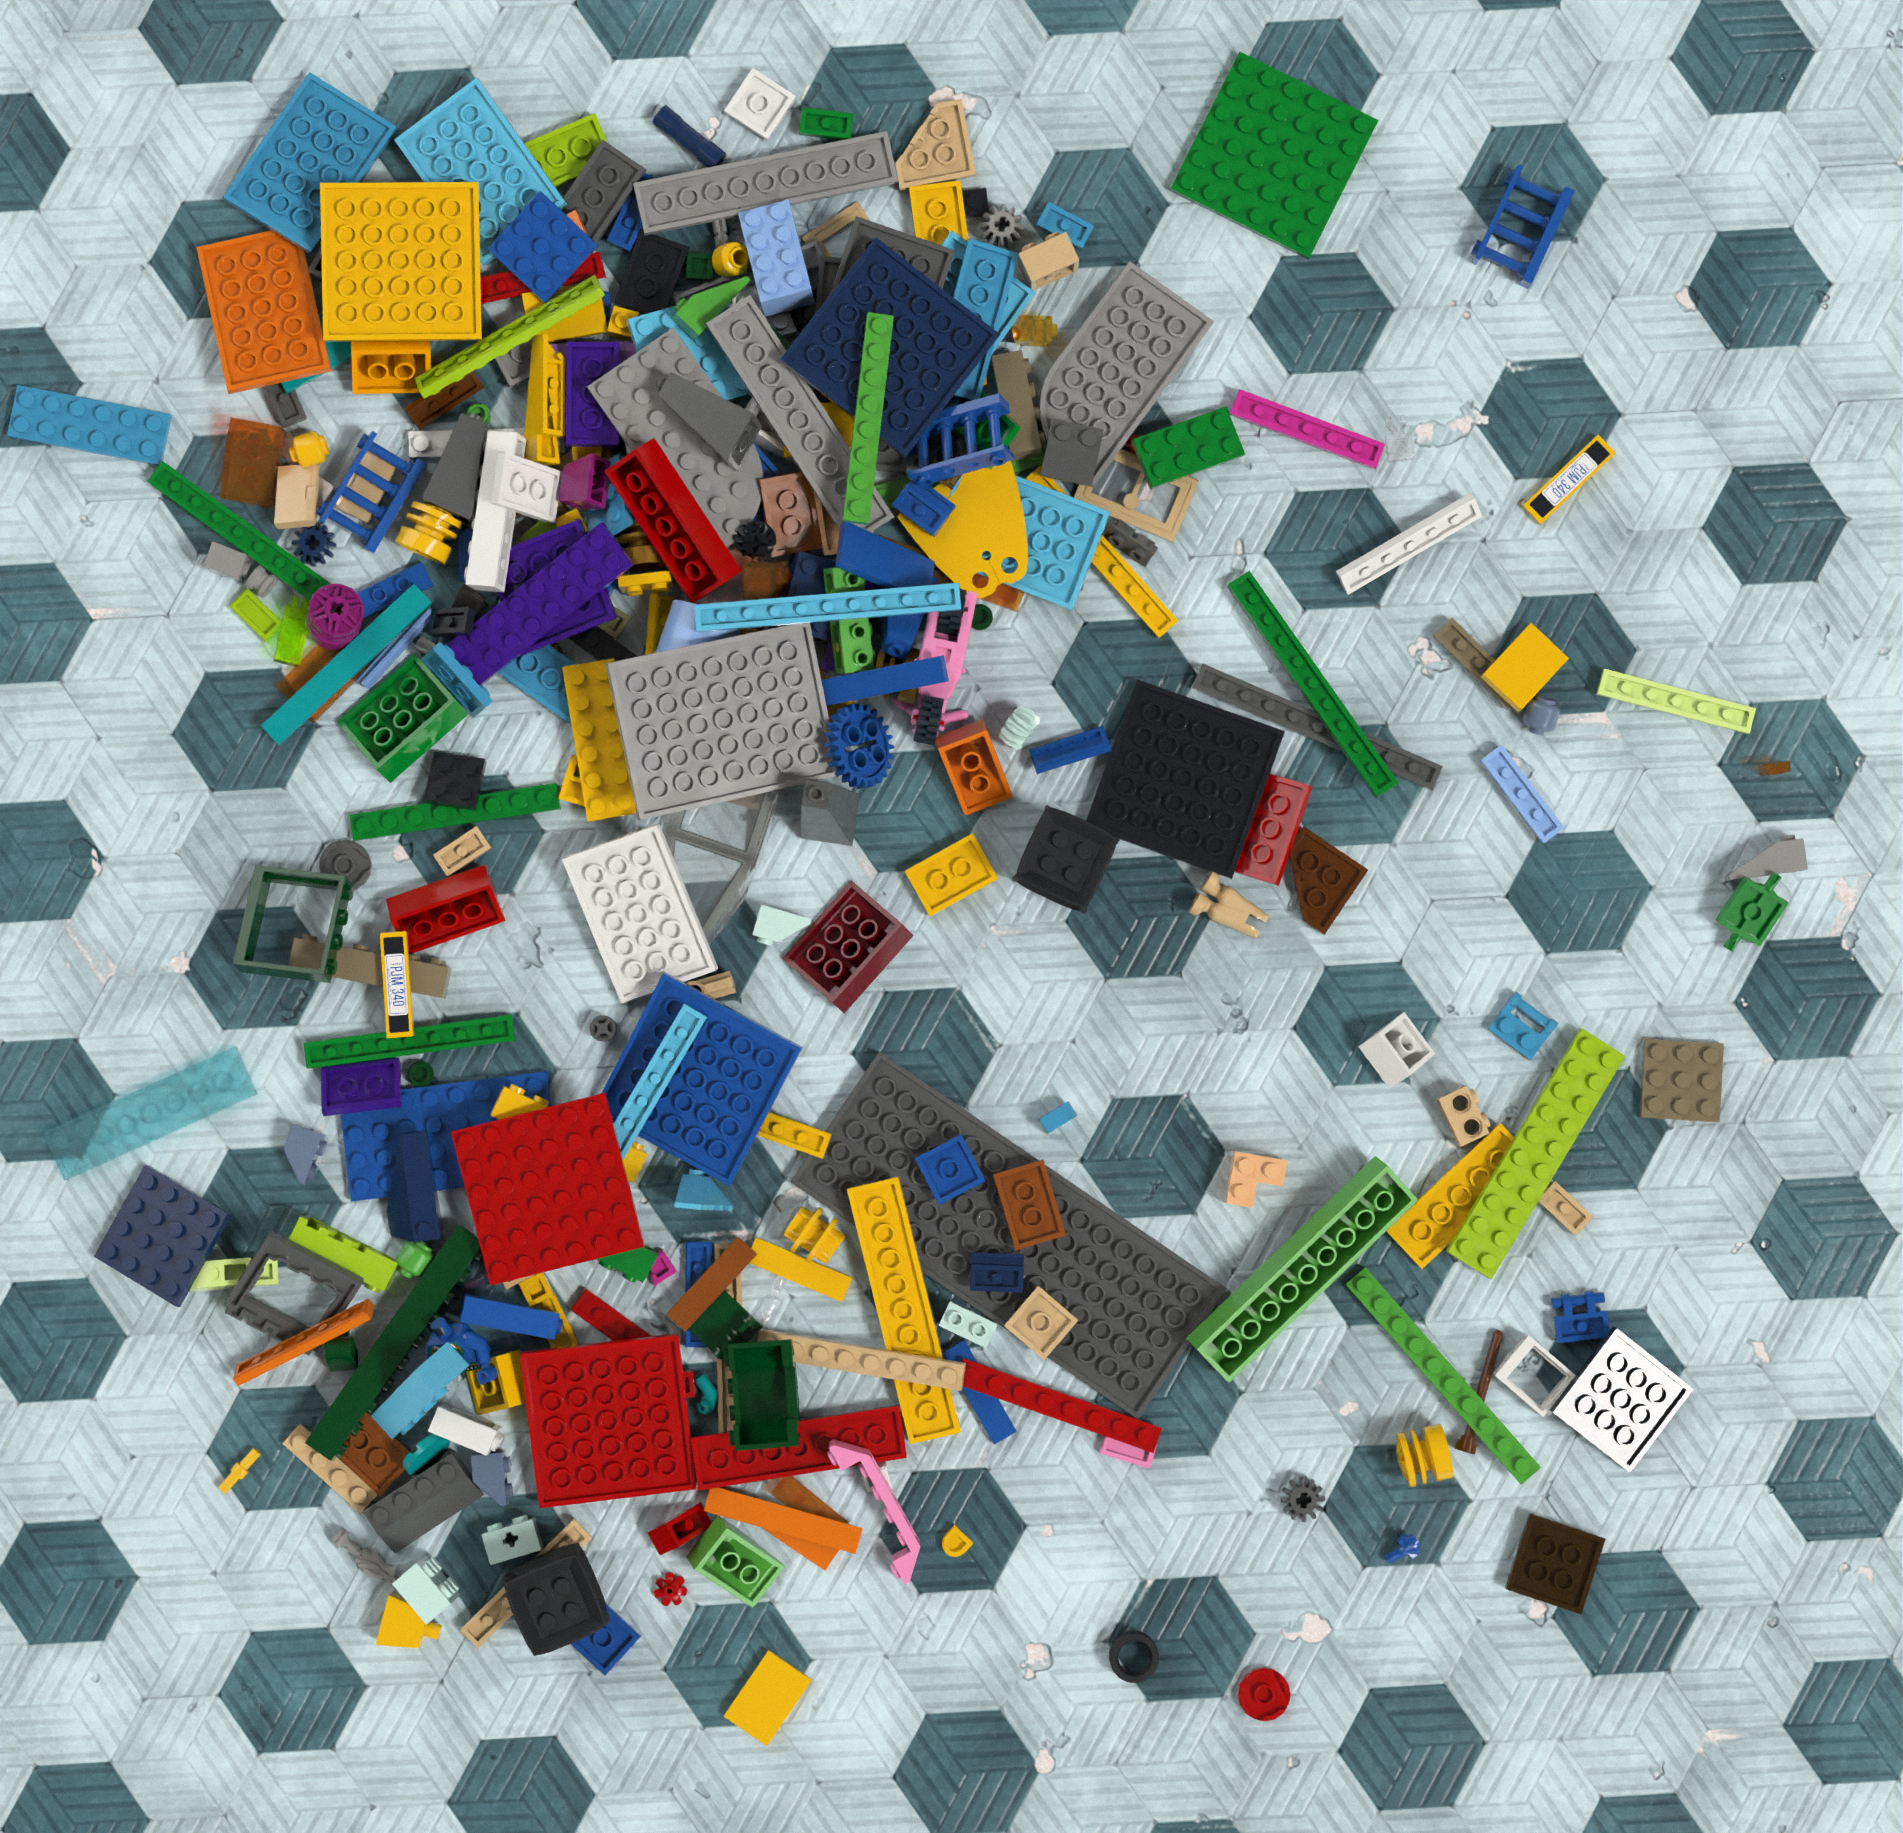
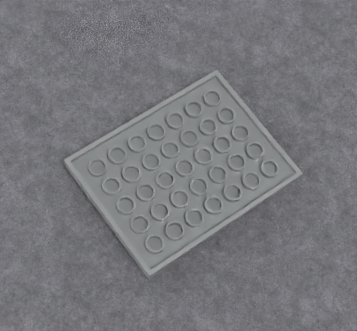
M810 623L785 625L605 663L638 820L805 784V779L819 781L837 777L835 776L836 766H829L833 761L832 757H826V754L830 752V748L824 746L825 743L829 742V738L824 733L831 731L827 726V723H830Z

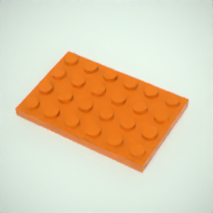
M272 230L196 247L229 394L331 372L304 250Z

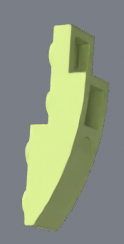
M251 1258L206 1261L190 1291L233 1288ZM269 1259L267 1261L264 1271L254 1287L278 1285L277 1260L272 1261Z

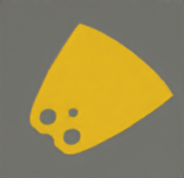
M1011 461L1001 466H993L992 469L983 468L963 474L958 488L950 497L949 494L956 476L934 487V490L957 506L935 537L902 513L897 516L926 555L935 561L934 564L954 583H959V587L966 590V593L968 591L977 593V598H984L994 593L996 587L1002 583L1012 584L1020 580L1027 571L1028 547L1025 518ZM984 551H989L991 553V558L989 560H984L982 558V554ZM1013 557L1016 559L1018 567L1014 573L1008 574L1002 570L1001 563L1005 558ZM977 572H984L989 578L988 584L984 588H977L973 585L972 577Z

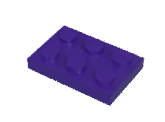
M399 1058L321 1067V1111L323 1116L402 1107L401 1063Z

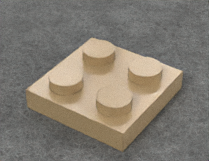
M1037 1286L1004 1326L1039 1357L1045 1360L1076 1324L1078 1319L1040 1286Z

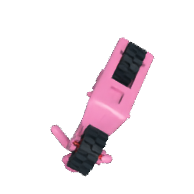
M960 589L961 610L928 613L920 654L918 658L914 659V661L944 655L949 681L918 687L917 707L910 703L898 701L897 696H894L892 699V703L896 707L912 716L910 724L916 725L912 730L915 734L913 740L915 742L934 745L939 734L938 727L940 731H944L946 723L966 720L969 716L966 710L944 712L947 699L951 697L960 680L961 673L966 672L963 663L977 600V593L968 591L966 594V590Z

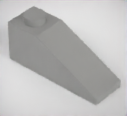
M1795 835L1780 836L1779 842L1772 843L1727 874L1725 882L1740 880L1744 876L1747 878L1769 876L1772 874V871L1777 874L1807 870L1804 839H1796Z

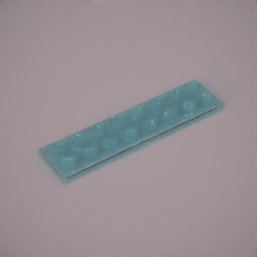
M233 1047L50 1129L43 1134L64 1181L258 1095L238 1048Z

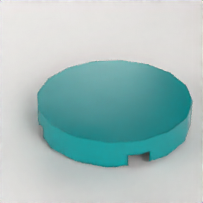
M436 1434L425 1437L415 1446L418 1450L414 1454L410 1451L403 1460V1468L411 1476L424 1472L445 1454L450 1446V1440Z

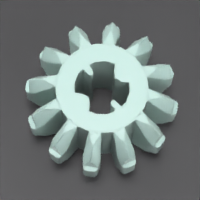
M1023 705L1018 706L1001 728L999 738L1009 748H1013L1016 751L1020 750L1034 734L1040 723V717L1030 708Z

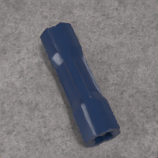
M667 105L663 106L655 115L652 121L653 124L696 156L707 168L720 165L726 158V152L712 141L707 140Z

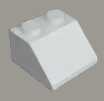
M1405 1012L1359 1046L1366 1059L1369 1060L1389 1089L1410 1076L1435 1055V1052Z

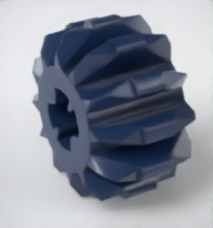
M316 522V525L312 526L311 529L309 527H302L305 531L303 534L296 530L294 534L300 540H292L291 544L299 547L293 553L295 556L302 555L300 561L303 564L310 559V565L315 567L317 559L324 565L326 564L325 555L333 558L334 554L329 551V548H337V544L330 541L335 537V534L333 532L327 533L328 526L324 524L319 529V525ZM316 538L320 545L319 547L315 546L316 549L313 550L309 546V542L313 543L312 539Z

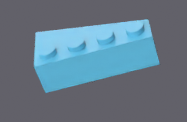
M447 1342L421 1364L371 1417L391 1439L399 1433L404 1436L449 1391L447 1387L469 1364Z

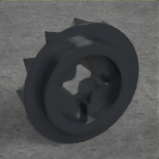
M751 521L743 524L736 531L737 534L734 537L736 550L741 552L743 557L749 556L752 560L755 557H762L764 559L766 554L773 552L776 544V534L768 524L760 521ZM758 534L760 542L753 547L752 541L755 535Z

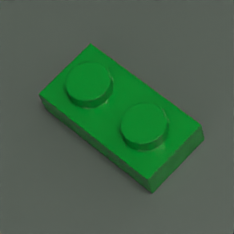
M802 107L799 135L836 140L850 139L854 114Z

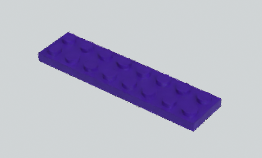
M601 522L477 620L473 625L472 635L457 636L447 646L454 652V658L460 665H465L472 672V678L477 684L483 685L635 564L605 523Z

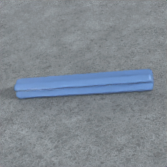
M430 607L398 635L358 677V681L365 688H371L429 624L432 611Z

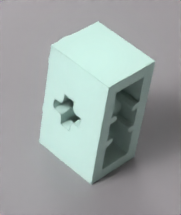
M951 1300L939 1322V1326L987 1348L998 1325L996 1322Z
M527 1515L513 1518V1524L503 1526L502 1522L487 1526L488 1531L482 1534L490 1565L540 1551L544 1548L535 1517L528 1519ZM509 1532L513 1536L518 1535L515 1545L511 1541L506 1542L505 1538L509 1536Z

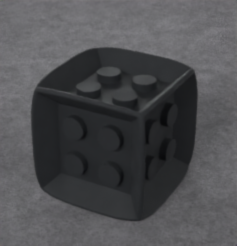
M1046 805L1044 813L1039 819L1022 855L1017 873L1012 877V881L1018 882L1028 890L1053 902L1085 914L1087 906L1093 898L1110 863L1119 838H1115L1109 832L1079 817Z
M579 1542L562 1546L533 1558L503 1575L502 1584L505 1587L510 1608L533 1656L552 1652L583 1639L610 1622V1614L607 1611L601 1588Z

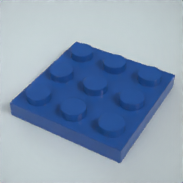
M540 191L492 243L488 250L546 303L599 245Z

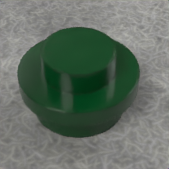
M977 604L975 605L971 627L975 630H985L991 625L993 614L986 605Z
M415 1062L408 1069V1079L416 1087H426L433 1081L434 1070L427 1062Z

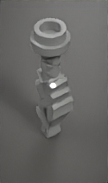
M340 1529L331 1541L337 1549L339 1546L341 1548L344 1547L356 1557L354 1561L357 1562V1566L361 1568L362 1573L367 1577L381 1580L386 1579L391 1585L398 1579L396 1577L397 1565L390 1566L386 1564L379 1552L372 1553L368 1547L362 1549L349 1539L350 1532Z

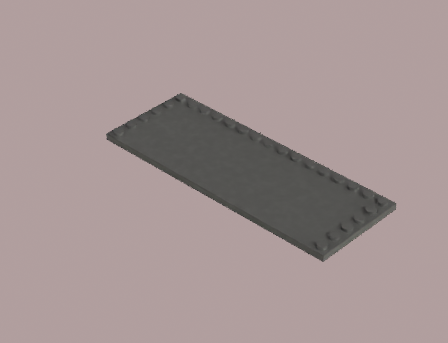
M881 1052L876 1055L825 1130V1132L832 1134L824 1159L809 1154L791 1180V1183L856 1226L847 1189L899 1176L922 1272L1005 1329H1007L1004 1326L1005 1323L1034 1289L1040 1286L1078 1319L1076 1324L1047 1357L1137 1419L1140 1418L1190 1344L1186 1338L1209 1316L1227 1289L1048 1166H1046L1066 1236L1015 1250L993 1174L1039 1160ZM962 1134L986 1181L939 1205L915 1158ZM971 1252L1024 1254L1023 1293L970 1291Z

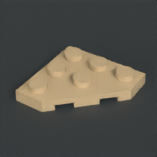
M962 99L936 103L904 153L895 163L900 191L909 190L911 186L951 182L976 177Z

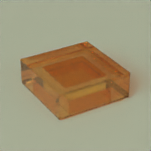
M1790 761L1759 766L1761 776L1785 774L1791 770Z

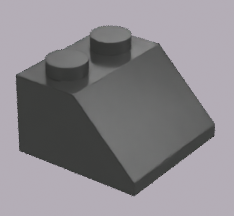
M1052 419L1040 476L1091 487L1104 429Z

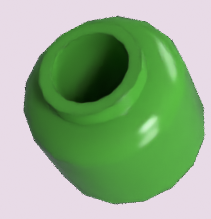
M406 1241L395 1258L398 1266H400L398 1272L409 1279H412L413 1276L422 1277L434 1260L433 1248L423 1241Z

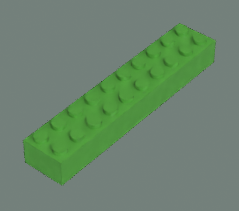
M1374 1156L1186 1339L1229 1383L1409 1210L1418 1199L1388 1165Z

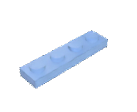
M1502 744L1480 760L1542 844L1564 829V826Z

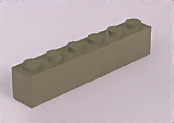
M302 934L301 939L294 938L288 966L320 969L325 943L317 942L318 937ZM342 944V948L338 950L336 956L337 971L332 977L383 987L381 949H379L378 953L368 952V946L353 944V949L343 947ZM409 954L411 992L446 999L452 968L445 967L446 961L430 959V963L419 962L420 956Z

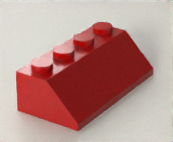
M485 865L386 899L389 917L395 931H407L409 954L506 921L495 887Z

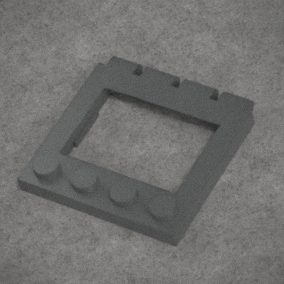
M270 1230L227 1296L224 1303L227 1308L224 1313L239 1321H242L247 1316V1325L263 1333L270 1328L269 1336L282 1342L310 1327L246 1295L258 1281L269 1259L272 1261L278 1260L286 1264L288 1269L296 1273L302 1272L310 1276L311 1281L321 1286L325 1284L333 1288L334 1292L338 1294L318 1323L346 1310L363 1284L364 1278ZM323 1344L305 1352L304 1354L309 1356L312 1351L318 1352Z

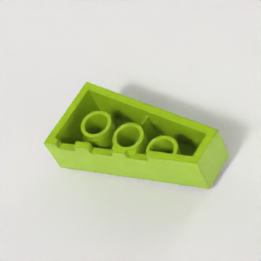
M309 1215L299 1217L289 1237V1240L364 1278L363 1282L366 1283L364 1287L376 1293H379L380 1290H388L399 1268L394 1258Z

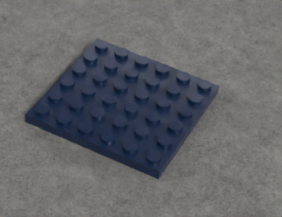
M875 237L784 353L780 362L854 419L866 315L868 312L894 316L879 439L905 458L1001 334Z

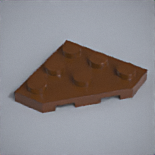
M1303 826L1294 840L1289 855L1302 921L1325 935L1368 869Z

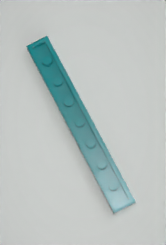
M413 584L268 718L261 727L278 745H281L433 603Z

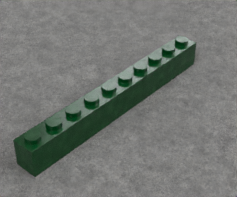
M458 1224L308 1437L305 1444L330 1461H333L336 1457L341 1459L349 1447L346 1445V1442L350 1436L356 1437L363 1428L364 1424L361 1421L366 1413L371 1415L380 1403L376 1399L382 1391L384 1393L389 1391L395 1382L392 1377L397 1369L402 1371L410 1361V1358L407 1357L412 1348L416 1350L425 1339V1336L422 1335L428 1326L431 1327L434 1320L440 1318L441 1315L437 1312L443 1304L446 1306L450 1304L456 1295L453 1291L458 1283L463 1284L471 1274V1271L468 1270L473 1261L478 1263L483 1257L476 1235Z

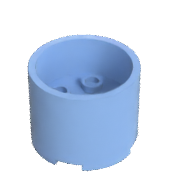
M673 600L655 653L742 635L746 633L747 628L697 632L694 605L697 604Z

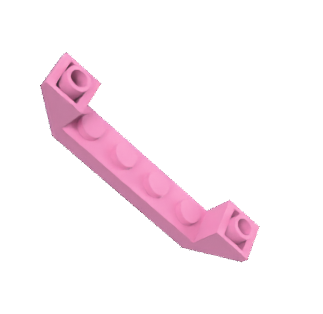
M831 1440L829 1442L830 1450L827 1451V1454L834 1466L838 1464L840 1469L844 1470L861 1461L858 1466L865 1479L870 1477L874 1486L871 1487L875 1498L877 1501L883 1500L886 1509L883 1511L890 1524L895 1522L899 1529L896 1534L903 1547L908 1545V1547L892 1555L893 1564L890 1567L897 1579L902 1578L904 1584L909 1583L920 1549V1540L870 1450L838 1440Z

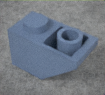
M292 1124L284 1146V1152L299 1183L306 1185L309 1184L310 1180L314 1181L319 1166L315 1164L318 1156H323L326 1150L327 1141H324L326 1135L297 1124Z
M505 1451L491 1452L487 1456L481 1453H473L471 1455L473 1482L500 1506H507L509 1499H513L512 1483L507 1481V1473L511 1472L510 1456L506 1457Z

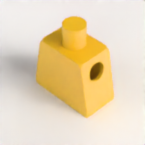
M392 1592L387 1598L376 1645L419 1648L424 1637L438 1640L442 1625L429 1622L426 1625L403 1596Z

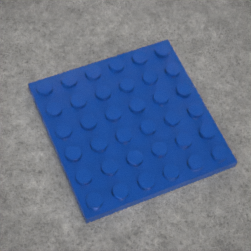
M665 972L662 974L602 1093L606 1092L613 1122H615L682 1006L687 1004L706 1015L707 1019L638 1136L730 1186L803 1047Z

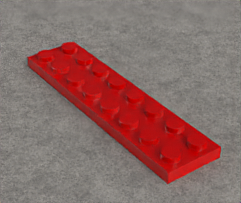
M899 1405L800 1420V1427H798V1433H800L799 1446L735 1451V1446L730 1447L729 1431L691 1437L698 1491L839 1469V1465L834 1466L827 1454V1451L830 1450L829 1442L833 1439L869 1449L877 1463L907 1458ZM861 1461L851 1465L850 1467L858 1466V1464H860Z

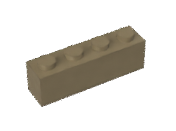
M1022 350L992 355V369L997 393H1000L1009 403L1010 413L1008 415L1021 427L1008 445L1009 450L1015 456V460H1011V462L1042 456V447L1046 446L1044 432H1038L1037 423L1041 422L1039 408L1033 407L1032 398H1036L1034 383H1029L1027 374L1031 373L1029 358H1023Z

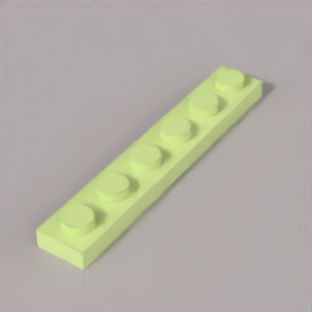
M1603 669L1596 694L1744 734H1750L1756 708L1608 669Z

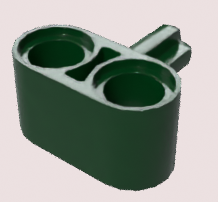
M350 1330L324 1343L325 1359L331 1372L356 1370L358 1368V1350L353 1336H350Z

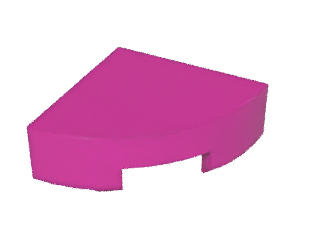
M664 1250L658 1253V1257L651 1268V1279L654 1286L677 1272Z

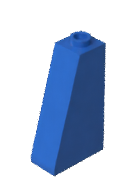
M933 576L932 585H936L938 578ZM925 613L882 617L881 651L906 661Z
M466 1292L463 1294L459 1320L463 1323L552 1340L555 1339V1334L560 1335L563 1319L559 1318V1312L530 1307Z

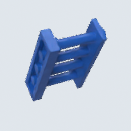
M1518 164L1515 171L1509 170L1503 183L1507 186L1483 240L1476 241L1471 254L1475 256L1472 261L1474 265H1477L1481 256L1517 272L1518 276L1522 277L1519 285L1529 289L1575 190L1565 186L1561 193L1556 192L1555 194L1518 177L1523 166ZM1515 186L1551 203L1550 206L1554 207L1551 216L1546 215L1544 217L1509 201L1508 198L1513 187ZM1502 211H1508L1540 226L1539 229L1543 230L1540 240L1537 238L1532 240L1498 224L1497 222ZM1494 233L1529 249V253L1533 254L1529 263L1525 261L1521 263L1486 247L1491 234Z
M1000 393L943 409L917 442L919 468L908 471V477L918 487L930 486L937 481L990 466H1001L1008 461L1015 460L1014 454L1005 444L1001 443L999 418L1010 413L1009 403ZM989 419L991 448L977 451L975 425L978 422ZM965 427L967 455L953 458L951 431ZM941 433L943 461L929 465L927 438Z
M371 431L369 435L363 434L356 446L360 450L329 503L324 500L317 511V514L320 516L318 519L319 523L324 524L328 517L363 538L362 541L366 543L363 549L371 554H374L427 465L420 459H415L414 463L411 461L406 462L373 442L377 435L374 431ZM367 450L403 471L402 474L405 478L401 485L397 483L395 485L360 464ZM356 473L389 493V497L392 498L387 507H380L347 487L346 485L352 475ZM342 495L375 515V519L379 522L374 530L371 528L366 529L333 509L339 497Z

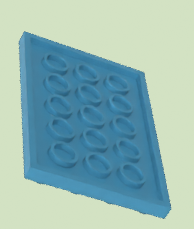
M309 72L226 191L223 199L312 255L321 242L320 183H361L397 132V126Z

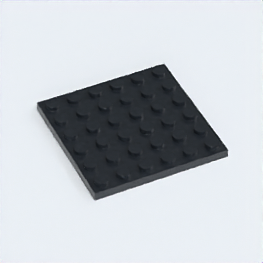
M1137 679L1086 821L1109 832L1115 838H1119V840L1232 879L1285 731Z

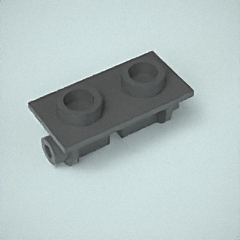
M1115 519L1110 524L1104 537L1113 547L1131 557L1133 561L1146 567L1158 549L1155 546V542L1141 533L1136 539L1133 538L1132 535L1136 530L1123 522V520L1118 521Z

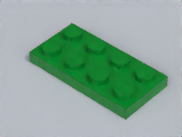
M1227 406L1140 436L1131 441L1150 490L1245 455Z

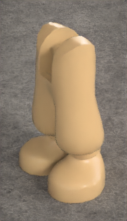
M1210 872L1200 890L1217 898L1218 902L1211 901L1199 892L1193 900L1188 913L1196 916L1205 912L1210 920L1256 939L1260 931L1252 925L1245 923L1248 916L1251 915L1253 918L1266 923L1269 915L1249 902L1234 888L1221 886L1219 884V874Z

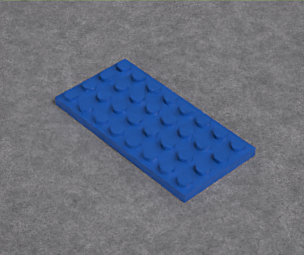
M548 1071L402 1089V1107L341 1114L351 1202L389 1197L401 1133L427 1130L437 1191L464 1188L465 1185L451 1132L498 1120L491 1116L490 1113L503 1086L510 1087L511 1084H514L526 1090L524 1095L532 1099L537 1095L548 1100V1106H552Z

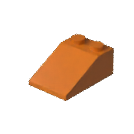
M983 719L936 737L937 748L965 816L1013 797Z

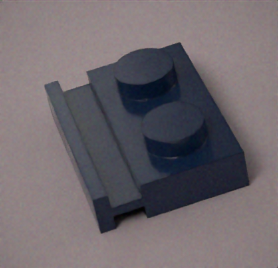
M971 1252L970 1291L1023 1293L1024 1254Z

